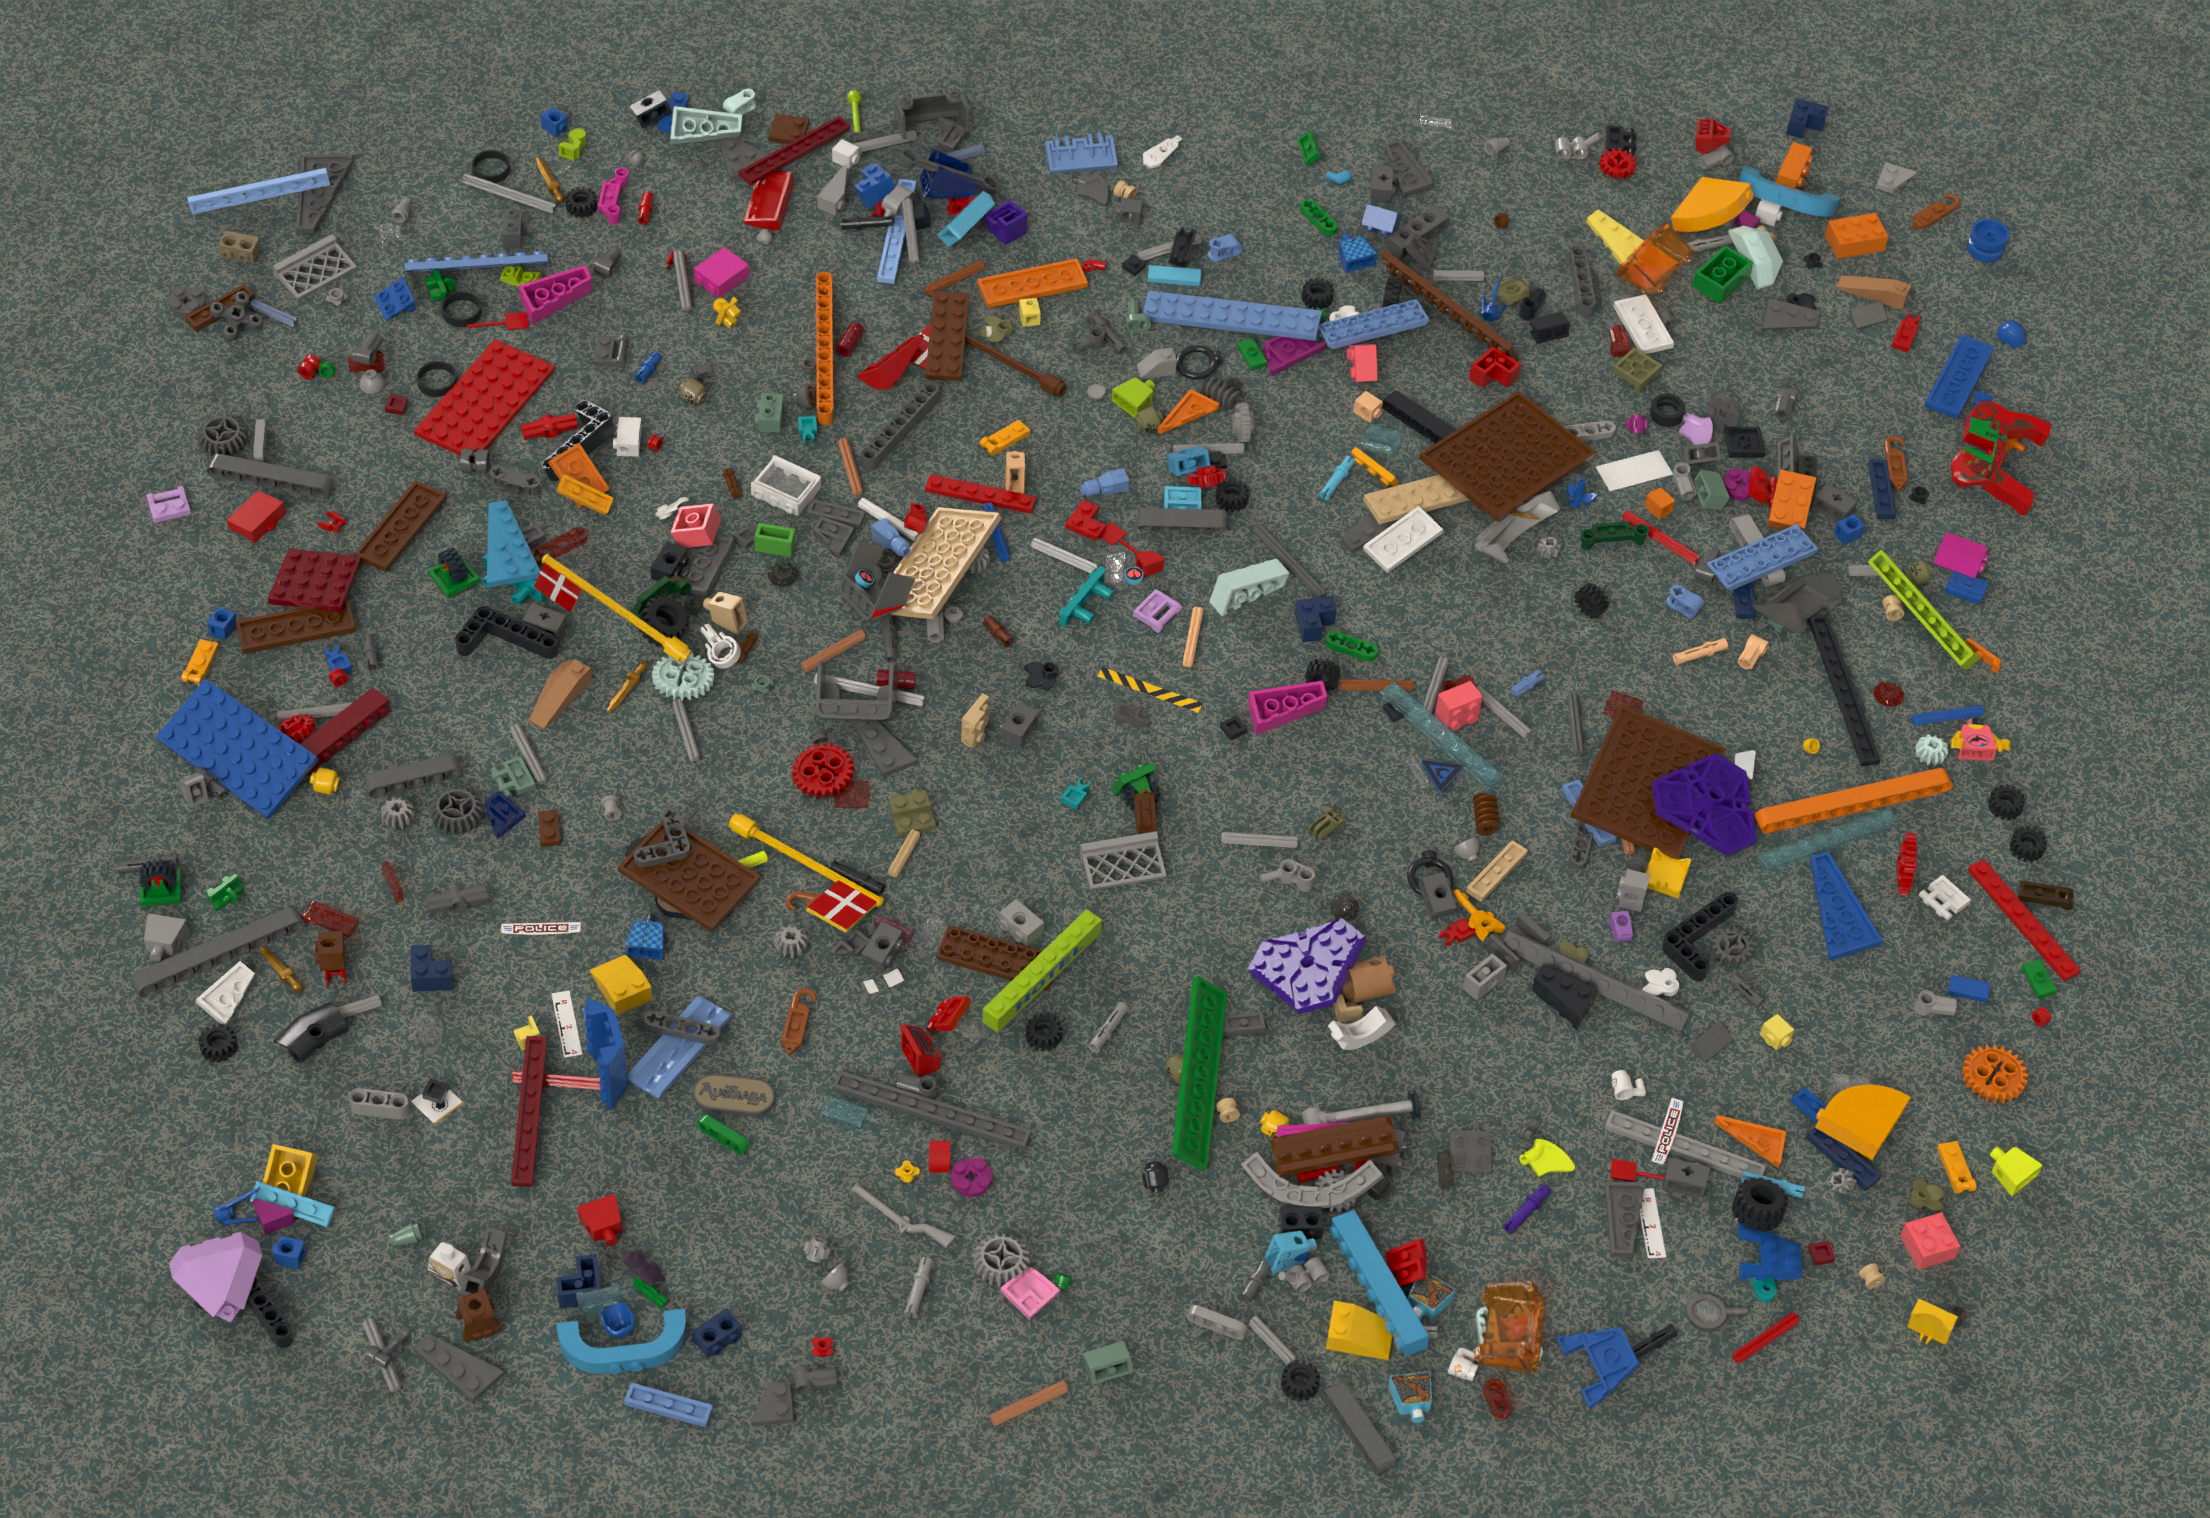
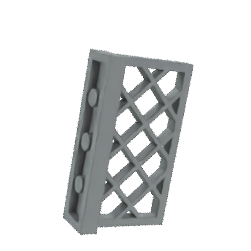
M331 234L273 265V276L276 280H280L298 301L356 270L357 266L336 243V238ZM336 250L339 253V257L329 256V253ZM317 259L325 260L324 265L314 264V261ZM327 260L337 262V266H326ZM340 262L347 263L350 267L346 269L339 268ZM302 267L310 268L309 273L299 272V269ZM312 269H321L322 275L311 274ZM325 270L333 271L335 275L329 277L324 276ZM287 275H294L295 279L294 281L286 280L284 277ZM298 276L308 278L307 283L297 282ZM310 278L319 279L320 283L316 285L309 284ZM295 287H304L305 291L298 294Z
M1157 831L1085 843L1080 846L1079 854L1083 861L1090 891L1163 879L1167 876L1158 845ZM1146 849H1155L1156 854L1153 859L1144 854ZM1127 852H1133L1138 855L1134 862L1124 857ZM1110 855H1114L1117 858H1119V860L1116 862L1115 865H1113L1112 863L1108 862L1106 858ZM1140 857L1150 862L1145 869L1136 864ZM1095 858L1100 863L1094 868L1088 864L1087 859ZM1121 861L1131 865L1127 872L1117 867ZM1102 864L1111 868L1108 875L1099 871ZM1153 864L1160 868L1161 873L1153 874L1148 870ZM1133 867L1142 872L1140 877H1133L1129 874ZM1114 871L1123 875L1122 879L1117 881L1110 876ZM1097 874L1104 878V881L1100 884H1093L1092 878Z

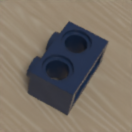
M727 1308L692 1330L693 1342L707 1359L712 1355L720 1354L726 1346L735 1344L742 1336V1325ZM712 1339V1340H714V1341H712V1342H707L706 1340Z

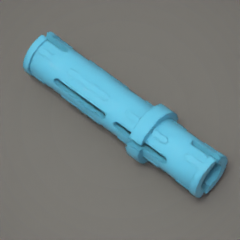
M1346 456L1343 462L1335 468V473L1319 492L1321 498L1326 494L1324 500H1329L1341 481L1348 476L1349 470L1355 464L1353 458L1348 463L1350 456Z
M1746 1170L1743 1172L1742 1176L1755 1177L1756 1179L1761 1177L1764 1180L1769 1179L1772 1183H1777L1779 1188L1784 1189V1194L1799 1199L1803 1197L1804 1193L1797 1191H1804V1186L1788 1183L1785 1179L1777 1180ZM1745 1177L1742 1178V1179H1741V1183H1743V1181L1746 1180V1179H1748V1178H1745Z

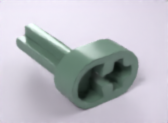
M1131 298V301L1127 302V329L1129 331L1149 330L1151 327L1150 316L1143 313L1139 314L1138 301H1134V298Z

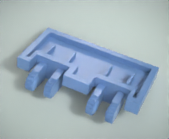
M1091 133L1087 134V139H1072V146H1070L1068 135L1064 136V146L1059 147L1057 136L1053 137V141H1045L1050 174L1117 168L1118 163L1113 135L1105 136V143H1103L1102 133H1097V144H1093Z

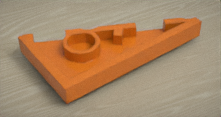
M1190 389L1160 424L1158 433L1163 434L1219 409L1220 403Z
M1716 1115L1714 1124L1774 1166L1780 1167L1786 1131Z

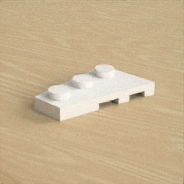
M239 961L196 999V1003L225 1027L252 983L255 973Z

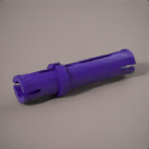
M1541 1184L1532 1195H1528L1525 1203L1503 1224V1228L1507 1232L1511 1229L1509 1233L1513 1234L1534 1210H1538L1541 1207L1544 1199L1551 1194L1550 1188L1547 1185L1545 1186V1184Z

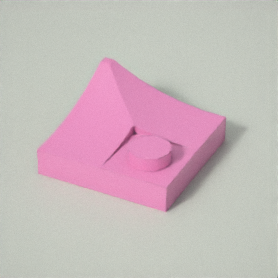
M1029 1266L1028 1271L1023 1270V1278L1020 1274H1017V1278L1009 1280L1001 1287L1000 1292L1030 1320L1060 1293V1290L1045 1276Z

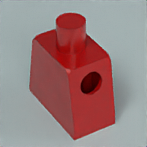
M615 1194L577 1206L578 1219L593 1241L596 1242L604 1239L607 1246H612L618 1242L616 1234L622 1232Z

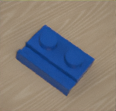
M1953 571L1945 593L1980 605L1989 582Z

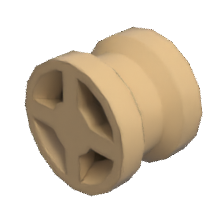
M1225 1098L1217 1103L1216 1107L1218 1112L1221 1113L1220 1120L1222 1122H1233L1240 1117V1112L1236 1109L1237 1103L1235 1099Z
M1876 1263L1865 1266L1859 1272L1861 1279L1866 1281L1867 1289L1878 1287L1885 1281V1277L1882 1273H1879V1267Z

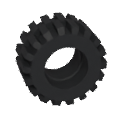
M660 595L652 598L640 613L639 618L667 638L670 637L672 639L675 636L680 640L690 622L688 620L689 614L686 613V607H682V603L675 601L676 598L674 597L670 599L669 596L664 595L662 598ZM656 616L665 618L671 626L661 624ZM639 629V632L643 633L642 637L649 640L648 643L652 644L653 642L657 647L662 645Z
M1752 1177L1750 1180L1746 1179L1743 1183H1740L1732 1204L1733 1215L1735 1218H1738L1737 1221L1740 1224L1743 1223L1744 1227H1750L1753 1231H1772L1774 1228L1779 1227V1224L1782 1222L1788 1205V1197L1784 1194V1189L1779 1188L1777 1183H1772L1771 1180H1764L1761 1177L1759 1179Z

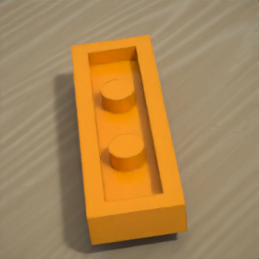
M1357 447L1351 451L1355 463L1359 466H1366V470L1374 477L1376 475L1379 476L1380 481L1385 486L1391 485L1394 487L1399 484L1394 475Z
M565 474L561 477L556 493L603 515L608 514L613 501V497Z

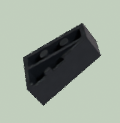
M1543 964L1535 976L1532 991L1547 1005L1555 1008L1562 1018H1566L1573 1024L1572 1027L1577 1030L1594 1003L1597 989Z

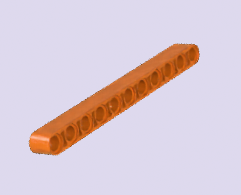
M820 272L816 276L817 422L820 425L827 426L833 422L832 276L828 272Z
M1937 768L1763 808L1757 811L1754 817L1761 831L1766 834L1944 793L1953 787V783L1944 768Z

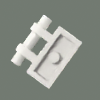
M1943 875L1929 884L1928 890L1931 893L1928 894L1925 890L1919 893L1923 902L1927 906L1930 905L1934 908L1936 914L1944 917L1947 921L1952 917L1948 910L1951 909L1957 914L1968 906L1971 901ZM1939 898L1944 904H1939L1935 899Z

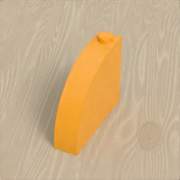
M1701 177L1671 216L1673 230L1678 232L1703 231L1732 220L1753 199L1754 193L1751 189V184Z
M1880 1085L1853 1086L1839 1092L1832 1098L1825 1109L1821 1108L1816 1116L1818 1122L1815 1128L1873 1160L1904 1112L1911 1097L1895 1089Z

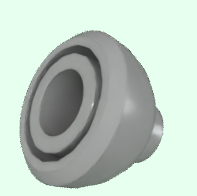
M372 369L367 370L360 379V389L368 394L378 393L385 386V381L381 374Z
M1473 837L1458 844L1453 849L1454 853L1458 857L1466 859L1467 862L1477 859L1479 851L1478 838Z
M839 1263L821 1280V1284L824 1287L832 1290L838 1289L841 1292L849 1284L847 1281V1270L843 1263Z

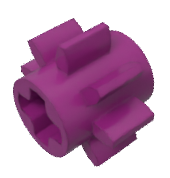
M1631 415V419L1626 420V428H1630V433L1642 434L1644 429H1648V420H1644V415Z

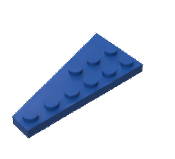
M1829 851L1811 856L1810 864L1829 961L1881 945L1882 938Z

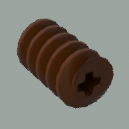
M1486 793L1476 794L1473 797L1476 832L1481 836H1488L1500 828L1497 797Z

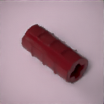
M852 322L842 335L843 337L839 340L836 347V352L840 356L849 357L854 351L855 346L864 333V327L860 323Z
M877 670V686L889 685L890 670ZM898 671L897 688L914 689L916 673Z

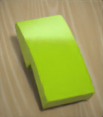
M505 266L500 276L501 281L518 287L519 285L542 278L540 272H524L522 266Z

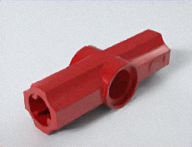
M575 413L558 417L547 414L542 416L539 421L521 424L524 440L540 436L550 439L556 437L559 432L578 429Z

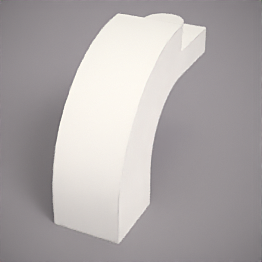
M1375 1006L1366 1016L1354 1023L1343 1024L1333 1020L1328 1027L1332 1031V1037L1339 1043L1342 1049L1353 1050L1376 1041L1392 1029L1396 1023L1386 1009Z

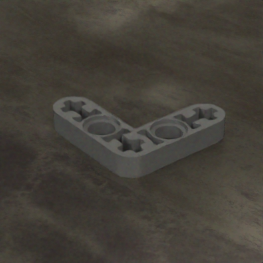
M671 807L666 808L662 812V823L668 842L638 848L634 852V863L636 866L645 868L684 859L689 856L690 844L677 809ZM669 815H671V817L674 818L673 824H671V820L668 817ZM673 830H679L681 834L679 836H673L671 835V832ZM679 842H681L682 849H684V851H680V849H678ZM659 850H664L667 852V855L661 857L656 853Z

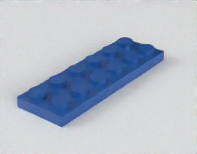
M1962 334L1929 394L1924 407L1958 419L1993 353L1994 346Z

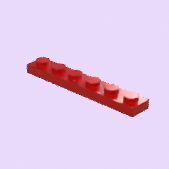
M930 474L925 487V492L981 504L991 502L995 507L1032 514L1036 502V496Z

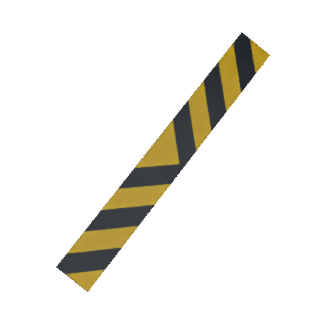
M1104 667L1101 668L1098 677L1197 713L1203 703Z

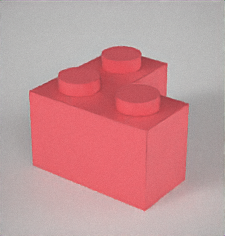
M1349 345V349L1346 350L1347 360L1353 363V367L1350 368V376L1353 378V381H1378L1376 345Z

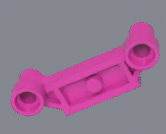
M626 168L616 169L615 177L608 182H603L598 202V211H601L612 225L619 222L620 207L617 203L621 188H625L628 185L629 171Z

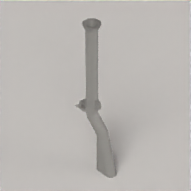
M859 1182L852 1188V1193L858 1194L898 1224L901 1236L906 1232H925L946 1249L957 1239V1236L928 1224H910L909 1217L898 1215L862 1188Z

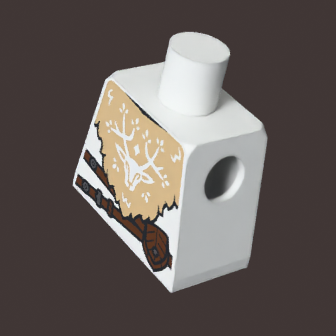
M442 1242L429 1257L428 1272L461 1290L464 1276L471 1270L468 1258L464 1253L453 1248L452 1245Z

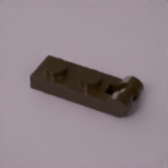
M2020 880L2018 898L2020 901L2058 906L2064 910H2071L2073 908V901L2071 899L2073 898L2074 891L2071 888Z

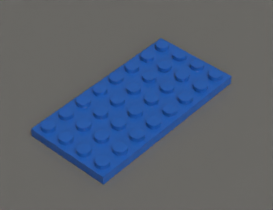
M206 678L155 737L196 768L203 767L211 776H215L224 788L267 819L273 816L319 760L314 754Z

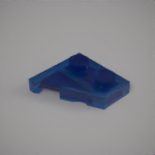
M500 791L484 801L496 838L502 836L526 817L525 812Z

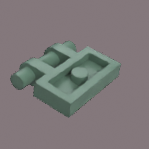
M521 756L503 762L504 769L498 770L497 767L490 769L493 781L498 784V790L506 800L512 798V790H515L519 795L536 789V784ZM509 777L510 782L505 783L504 778Z

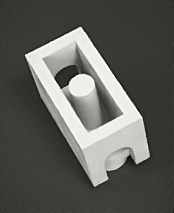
M619 417L618 424H616L618 429L615 432L617 438H613V449H617V456L639 457L641 418Z

